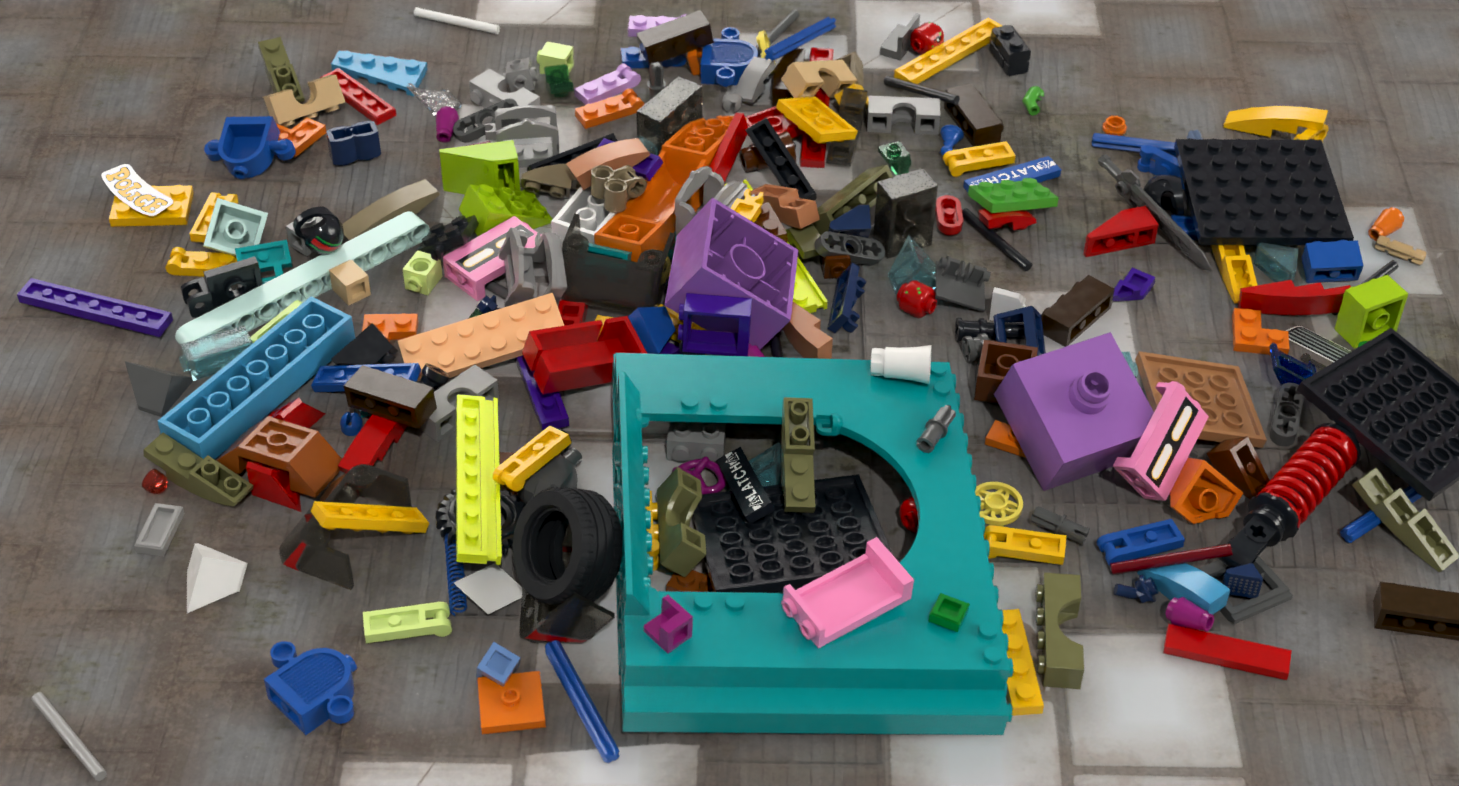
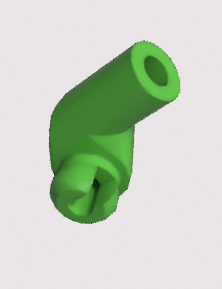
M1039 86L1030 87L1022 99L1028 113L1032 116L1037 115L1040 111L1036 101L1041 100L1039 96L1044 97V91Z

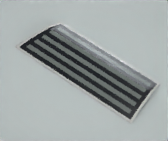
M1295 326L1286 330L1289 333L1290 341L1332 362L1352 352L1302 326Z

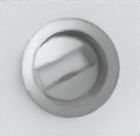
M729 93L723 96V107L727 112L733 109V113L741 108L742 97L740 95Z

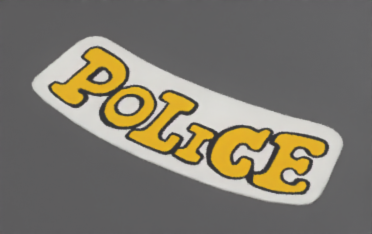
M128 164L120 165L102 173V179L107 187L120 200L142 214L148 216L157 215L173 203L170 197L160 193L142 180Z

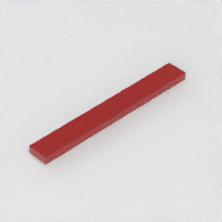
M812 47L810 61L833 60L834 49ZM819 88L815 97L829 107L830 98L822 88ZM805 132L802 139L800 167L825 168L826 143H816Z

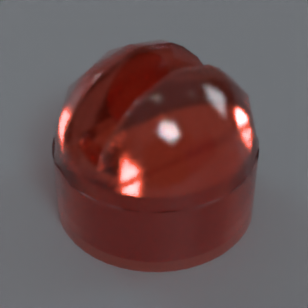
M152 469L144 477L142 488L149 493L160 494L167 488V478L162 472Z

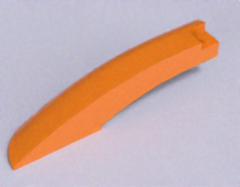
M716 116V118L708 120L704 118L694 120L683 126L662 145V150L659 154L663 164L650 181L645 180L647 187L644 193L639 197L629 199L626 209L617 213L594 234L595 244L632 252L631 263H642L644 260L653 261L670 244V239L676 230L675 199L681 187L689 178L692 170L696 171L701 167L710 166L734 116ZM703 186L686 202L693 207L695 213L703 203Z

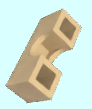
M843 60L792 62L781 78L794 98L814 97L819 88H822L829 98L835 97V94L857 81Z
M328 75L308 82L310 98L304 104L299 103L295 99L292 89L264 96L269 115L273 116L277 124L287 127L295 124L294 119L300 117L311 119L317 116L316 112L325 109L327 113L339 109L338 105L345 103L337 76Z

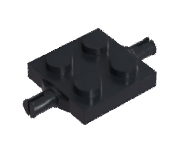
M465 215L458 216L450 224L443 225V223L432 226L427 236L422 239V243L417 250L431 254L433 260H440L448 250L466 244L479 225L476 216L473 215L467 218Z

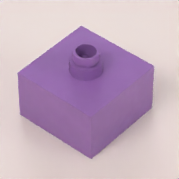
M712 197L676 236L665 306L679 314L680 304H685L686 293L752 298L749 343L753 346L757 345L761 349L791 320L798 249ZM692 315V322L707 331L738 333V318Z
M1111 332L1014 363L994 393L1043 491L1111 468L1117 457L1131 458L1154 414Z

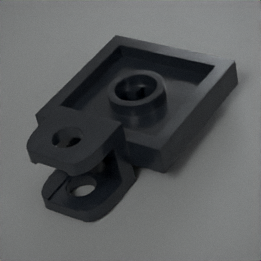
M254 256L204 271L205 280L201 277L188 281L181 286V292L185 304L188 305L191 317H200L263 285L259 263ZM235 284H239V285H237V289H235V290H232V289H231V286H233V285H235ZM191 290H198L196 294L189 295ZM202 302L204 304L201 308H195V305Z

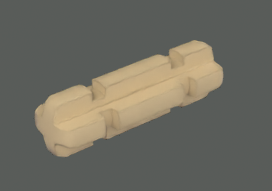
M1383 235L1379 236L1375 244L1377 250L1382 252L1387 250L1388 254L1406 261L1411 259V262L1417 265L1423 264L1427 254L1424 250L1418 248L1414 250L1413 246L1397 240L1392 242L1390 238Z

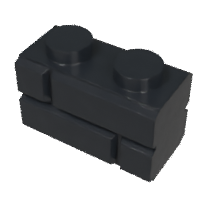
M1003 25L992 29V40L990 41L989 50L1008 76L1028 72V61L1030 60L1031 51L1015 28L1011 25Z

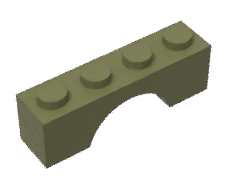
M677 467L657 489L660 562L668 571L676 572L686 577L707 555L705 535L690 527L693 513L702 499L701 480Z
M1044 572L1042 584H1037L1036 602L1041 603V607H1037L1036 625L1041 626V631L1037 632L1036 646L1037 649L1042 650V655H1038L1037 673L1043 675V687L1080 689L1084 674L1083 645L1066 637L1059 626L1067 620L1078 617L1081 602L1080 575Z

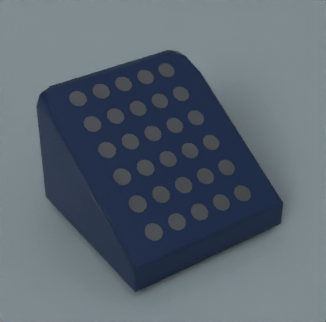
M1249 563L1226 569L1222 584L1230 589L1231 595L1257 598L1263 578L1254 564Z

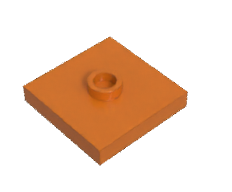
M540 671L511 674L504 687L488 677H477L482 735L546 727Z

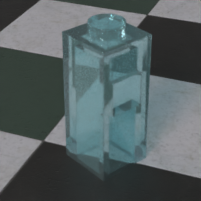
M244 325L181 344L183 355L179 356L180 364L184 372L189 371L193 381L216 374L253 344Z

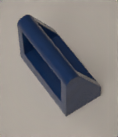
M858 205L831 221L828 231L869 238L871 231L869 205ZM845 243L846 248H853L849 243Z
M1033 306L993 316L996 341L1007 343L1005 323L1024 322L1026 345L1038 347L1037 356L1046 353L1041 314Z

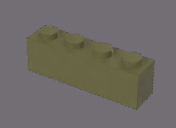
M888 165L867 169L817 208L820 220L812 224L820 235L828 231L831 221L858 205L873 207L898 187Z

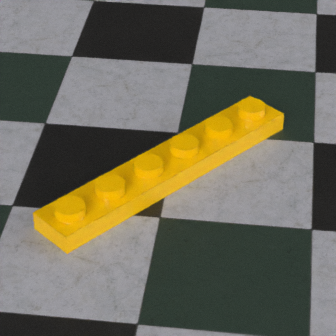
M987 18L894 70V78L919 84L989 44L992 40V29L1002 25Z

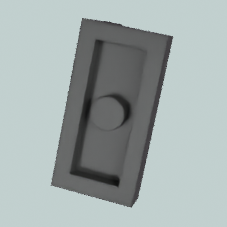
M915 14L907 26L898 24L881 45L880 55L899 61L902 60L911 48V32L919 27V14Z

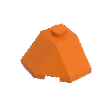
M1187 458L1170 491V507L1189 523H1201L1204 520L1229 517L1243 492L1205 460Z

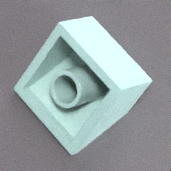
M217 198L203 247L236 256L235 248L258 245L268 213Z

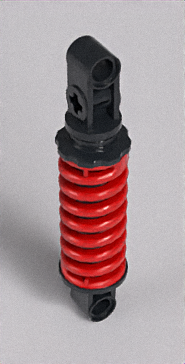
M1323 423L1316 426L1311 432L1310 437L1292 455L1288 462L1281 467V470L1273 476L1256 497L1253 496L1249 501V511L1243 520V529L1235 538L1233 537L1227 543L1231 544L1233 555L1218 559L1230 568L1254 563L1266 547H1272L1280 541H1286L1290 537L1293 538L1298 532L1300 524L1307 520L1308 515L1323 501V498L1345 476V473L1359 462L1361 450L1359 442L1355 440L1354 436L1338 424Z

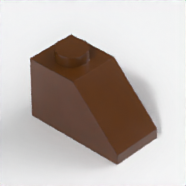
M1248 436L1224 440L1207 453L1214 469L1239 488L1243 495L1250 500L1253 496L1256 497L1270 481Z

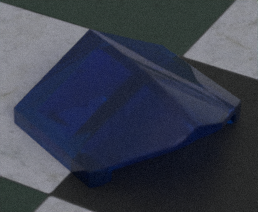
M1275 343L1269 346L1273 370L1281 386L1285 383L1300 385L1302 381L1316 373L1314 364H1305L1285 354L1277 348Z

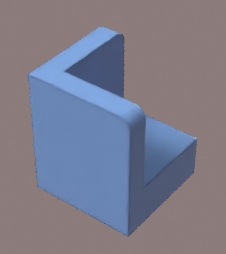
M493 642L477 667L476 677L486 676L504 687L513 671L516 672L519 668L520 657Z

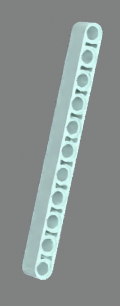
M404 212L341 244L335 251L322 254L182 325L177 330L175 339L192 357H201L271 321L294 301L300 300L304 302L311 296L315 298L332 289L329 269L348 260H353L365 272L421 243L422 239L429 233V225L413 212Z

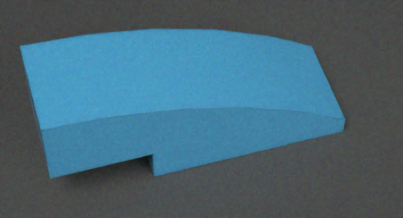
M1187 563L1139 570L1137 572L1138 575L1143 574L1146 579L1151 577L1158 591L1170 601L1175 597H1185L1211 614H1215L1227 605L1230 589L1217 579Z

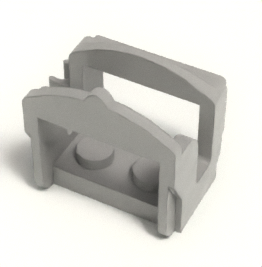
M522 105L511 108H499L495 110V123L485 124L486 140L497 139V142L509 139L551 137V143L515 144L519 168L528 167L533 163L559 154V134L556 108L552 105ZM550 117V125L531 121L528 118ZM526 118L522 122L502 128L501 120Z
M708 166L701 167L696 171L692 170L675 199L676 236L696 215L693 207L686 202L703 184L704 206L713 197L729 208L732 207L737 198L744 200V192L748 189L747 184L736 180L725 185L723 178L719 174L712 172V168Z
M510 228L498 252L499 259L504 260L508 296L504 301L505 307L537 297L533 262L547 261L550 285L544 295L553 292L558 304L567 289L560 236H556V233L543 232L540 236V232H538L535 236V247L524 248L528 241L526 232L517 230V228Z

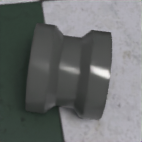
M986 333L978 334L974 338L971 336L962 338V352L967 363L974 362L976 358H981L983 341L989 340Z

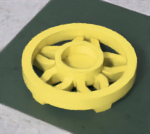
M763 30L756 37L759 49L762 51L761 58H765V50L771 47L767 33Z
M985 482L976 486L975 494L980 496L981 500L980 510L985 509L980 511L979 515L980 518H984L986 524L1004 527V525L1010 524L1020 517L1023 509V499L1015 488L1002 482ZM996 489L997 491L989 492L985 490ZM1009 495H1012L1017 503L1009 500Z

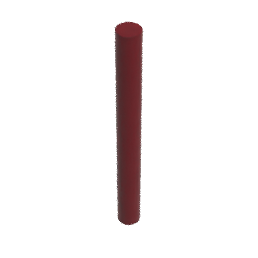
M1231 544L1114 562L1111 563L1112 574L1115 575L1232 556L1233 553Z

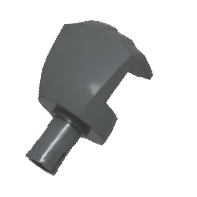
M569 448L563 455L555 456L540 468L539 471L525 480V485L520 491H517V496L527 504L530 499L546 488H577L578 478L575 467L582 462V455L579 450Z

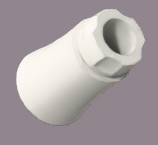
M932 345L899 348L886 347L885 349L872 348L871 375H884V378L904 379L930 384Z

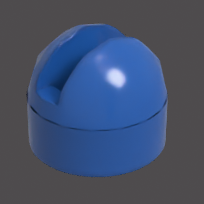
M346 412L341 417L340 426L342 433L347 436L358 435L363 427V420L358 413Z

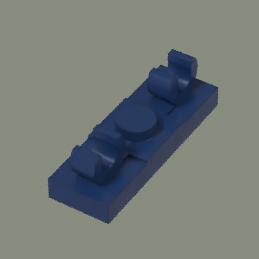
M851 263L837 280L827 328L833 333H836L841 327L847 332L852 333L858 327V324L855 322L860 318V315L855 311H851V309L855 305L857 298L865 292L862 287L866 284V280L858 276L860 267L854 263Z

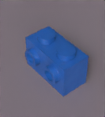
M1358 240L1306 243L1301 257L1307 283L1355 281L1359 279L1364 267Z

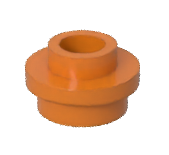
M1110 116L1103 123L1102 129L1106 134L1121 136L1126 133L1127 126L1122 117Z

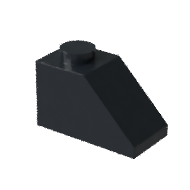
M372 323L331 360L337 365L390 364L396 358L395 354L398 350L380 329Z

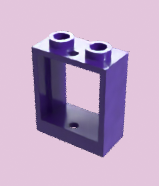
M686 293L685 304H680L679 320H684L683 324H679L678 340L683 341L682 352L748 356L752 298ZM692 315L738 318V333L692 329Z

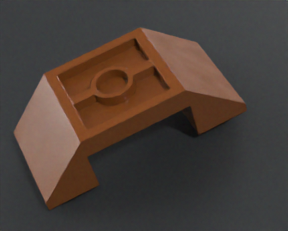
M267 416L247 429L216 461L238 474L246 468L247 461H255L288 471L290 490L316 498L340 472L338 464L342 458L318 431Z

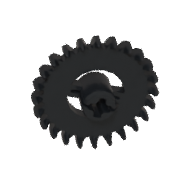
M456 489L451 490V494L443 496V500L438 503V510L435 514V519L437 520L436 527L441 529V537L443 538L449 533L448 545H451L453 540H456ZM509 490L500 491L501 513L506 520L501 526V542L504 556L508 553L509 545L512 546L513 550L516 524L523 508L526 506L524 502H519L520 498L517 495L510 496L511 491Z

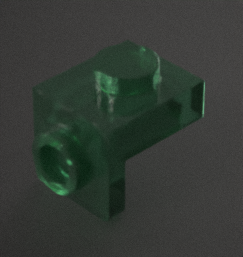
M566 64L546 66L544 68L546 88L550 94H554V97L567 96L568 92L574 91L573 81L569 78L568 66Z
M897 141L879 146L878 152L886 163L889 164L899 180L907 179L909 168L911 167V158L902 143Z

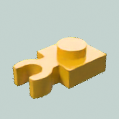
M748 188L744 192V200L737 198L731 209L755 223L761 213L764 193L760 192L758 196L752 197L751 189Z

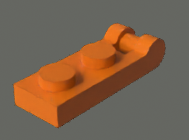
M628 88L621 95L575 108V117L587 129L639 113L644 109L645 104L641 98L637 97L633 89Z

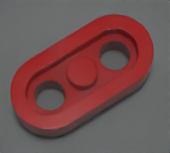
M950 195L939 197L936 200L935 206L938 230L949 236L960 233L963 226L960 200Z

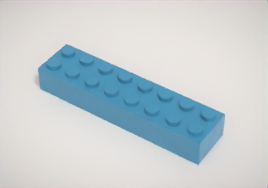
M312 296L309 297L158 420L160 433L164 432L203 459L207 455L216 459L247 429L260 422L318 372L320 366H326L338 352L355 338L352 316Z

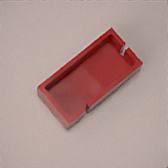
M628 316L605 319L604 325L601 320L529 331L522 351L530 370L534 371L533 376L542 394L612 382L613 354H648Z

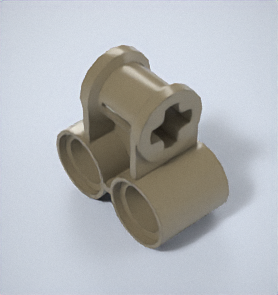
M599 165L591 170V195L597 199H604V208L609 212L619 213L624 211L628 199L639 197L646 190L647 182L640 176L638 177L635 174V170L629 165L615 170L606 165Z

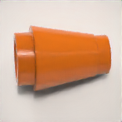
M1395 207L1384 209L1369 229V236L1377 241L1379 236H1388L1400 229L1404 222L1403 213Z

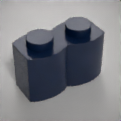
M374 121L358 122L351 126H339L326 131L329 154L333 165L345 166L356 160H372L381 155L379 133Z

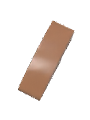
M639 138L626 139L592 149L566 164L580 186L585 190L591 186V170L594 167L606 165L613 170L625 165L633 167L650 156V153Z
M765 184L751 191V196L755 194V197L760 192H763V203L769 202L780 222L802 229L820 220L816 201L799 198L796 188Z
M793 302L791 320L782 328L789 342L803 358H832L833 338L820 330L821 320Z

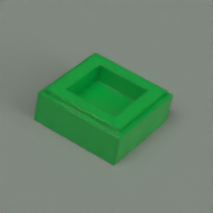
M940 593L929 614L928 622L958 632L968 613L970 604Z

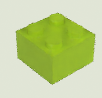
M1389 275L1350 287L1345 290L1334 330L1353 348H1357L1362 341L1372 340L1390 328L1397 332L1409 293Z

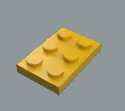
M815 96L778 99L776 108L784 114L785 118L794 122L800 130L811 136L812 140L816 143L844 142L845 140L856 138L858 130Z
M192 185L151 186L173 200L172 205L154 216H148L132 209L115 195L109 216L111 227L187 225L194 194Z

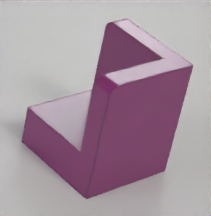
M666 595L662 598V613L644 625V632L664 651L670 653L692 637L693 616L673 598Z

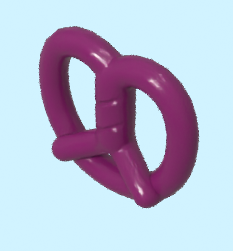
M706 456L702 459L687 461L678 466V468L701 480L702 494L720 492L727 483L719 465L709 460ZM704 468L712 470L718 477V482L715 485L706 486L701 476Z

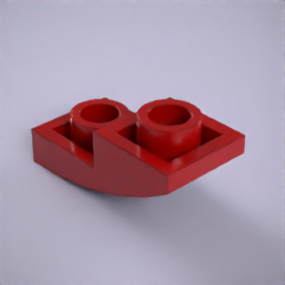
M987 209L978 210L980 221L989 229L1000 228L1007 224L1013 230H1023L1029 225L1037 223L1036 218L1027 210L991 213Z

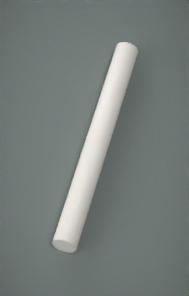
M417 7L414 10V16L493 34H498L500 31V26Z

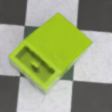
M514 140L439 149L444 191L465 195L469 184L479 186L485 184L495 188L508 187L512 190L520 191L519 164Z
M469 184L459 207V211L466 218L473 215L476 216L479 225L474 232L477 236L482 235L513 216L527 223L532 229L551 224L553 220L547 209L536 198V195L525 189L519 191L508 187L495 188L485 184L480 186Z

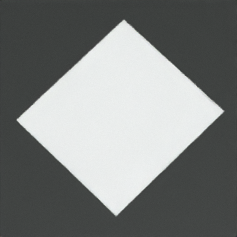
M496 563L454 582L459 589L487 614L529 595L522 586Z

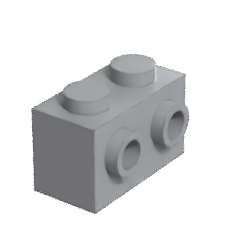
M669 422L667 460L687 462L694 459H702L706 456L709 460L717 463L716 460L724 456L726 423Z

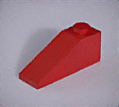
M1146 206L1122 210L1087 234L1084 256L1091 257L1155 244L1159 224Z

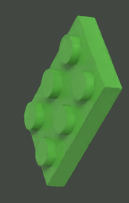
M1023 178L1022 181L1015 182L1012 180H1002L1001 183L993 184L990 182H980L979 185L969 186L968 196L991 213L1058 206L1059 197L1033 178Z

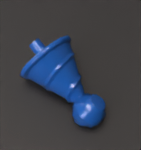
M946 125L941 129L940 133L944 141V146L940 149L941 156L948 151H952V147L963 139L964 133L958 126Z

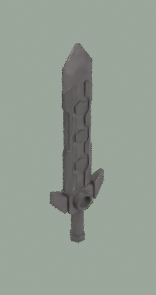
M1102 155L1098 159V164L1104 167L1117 180L1116 190L1125 198L1127 203L1132 208L1137 207V205L1139 207L1146 206L1158 222V227L1199 268L1212 271L1204 252L1140 187L1139 177L1129 169L1122 172L1108 155Z

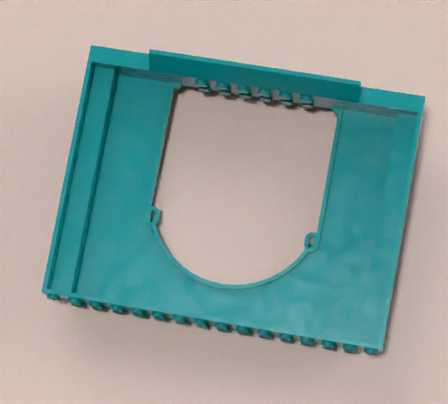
M644 353L613 354L614 510L620 520L623 532L622 561L616 576L619 675H621L623 732L1004 734L1007 722L1012 720L1011 703L1006 702L1007 679L1013 675V661L1007 657L1008 636L1002 631L1003 611L998 609L997 606L999 591L997 586H993L994 565L989 563L988 560L990 546L989 541L984 540L985 520L980 518L979 515L981 500L980 496L975 494L976 475L971 474L972 455L967 453L968 434L963 433L964 414L959 413L960 394L955 393L956 374H952L950 362H931L930 384L911 380L884 378V375L873 376L871 375V360ZM784 397L812 398L813 422L816 426V431L820 435L837 436L841 434L874 450L896 469L911 491L917 508L918 531L911 549L899 562L914 579L911 599L818 649L811 639L808 640L804 637L796 620L793 617H788L784 612L781 604L783 593L657 591L655 588H652L651 577H648V575L653 574V556L647 554V552L652 550V533L646 531V529L651 527V511L645 509V507L650 505V489L644 487V485L649 483V467L643 466V463L648 461V446H642V428L647 427L649 421L782 424ZM950 405L951 409L956 412V415L947 428V435L944 438H940L932 452L925 453L921 451L917 446V439L925 431L927 421L934 418L941 407ZM940 593L970 604L968 613L958 632L928 622L929 614ZM666 595L673 598L693 616L692 637L670 653L664 651L644 632V625L662 613V598Z

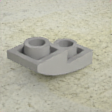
M754 57L744 70L734 94L740 95L743 102L754 103L766 89L763 81L774 70V61Z

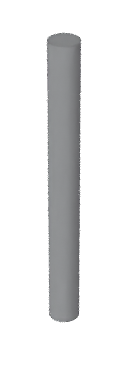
M42 692L34 694L31 700L94 779L96 781L103 780L107 776L106 770Z

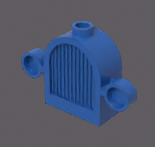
M733 27L724 28L721 31V39L713 38L714 43L703 47L701 84H714L723 87L736 86L750 61L754 57H758L757 48L747 41L739 40L740 32L738 29Z
M273 116L226 117L220 140H211L204 147V151L210 160L218 161L222 159L228 171L238 179L251 178L263 173L272 163L274 155H277L280 160H289L296 153L291 140H278L280 130Z
M288 641L278 642L271 648L272 663L279 669L264 678L268 699L305 735L329 719L334 723L343 724L353 718L354 706L352 698L354 695L352 672L357 670V666L350 655H343L334 649L316 648L297 656L295 646Z

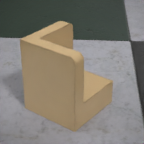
M348 260L329 269L333 291L348 306L371 295L368 275L353 260Z

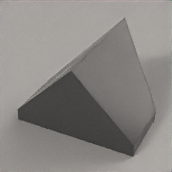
M125 361L138 409L147 413L163 417L192 383L191 377Z

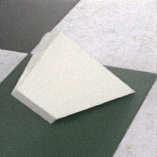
M994 287L989 320L994 321L993 316L996 314L1026 307V298L1019 293Z
M199 543L194 544L187 570V613L233 593L240 592L248 563Z

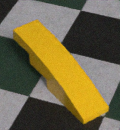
M1294 106L1252 107L1230 111L1223 128L1271 137L1273 130L1297 134L1299 127L1322 131L1328 110Z
M1211 245L1226 289L1234 304H1238L1240 288L1257 286L1251 257L1246 255L1244 245Z

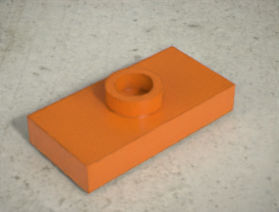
M702 47L687 52L693 76L701 74L700 58H702Z
M995 420L986 436L985 445L1026 458L1010 425Z

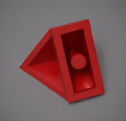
M297 398L275 409L268 416L310 428L325 413L303 403L300 398Z
M247 461L246 470L248 480L253 484V489L251 490L253 496L301 512L300 493L290 490L288 471L259 462Z

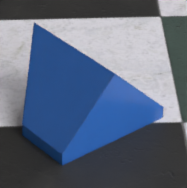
M641 307L628 316L647 353L659 354L673 332L676 331L666 307Z

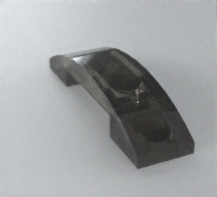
M844 88L839 116L858 130L855 139L845 140L844 142L832 141L827 156V163L851 166L859 141L868 91Z

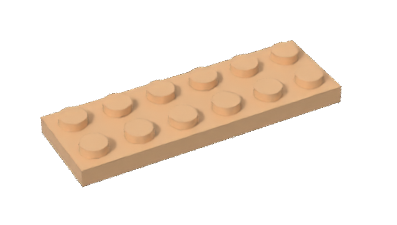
M552 292L398 340L404 363H419L421 369L428 363L442 369L450 375L449 378H452L473 365L484 368L522 356L529 331L564 326ZM421 370V372H420L419 377H418L417 380L421 379V377H422V375H423V374H422V370Z

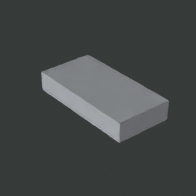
M155 503L134 545L136 553L164 557L185 514L183 507Z

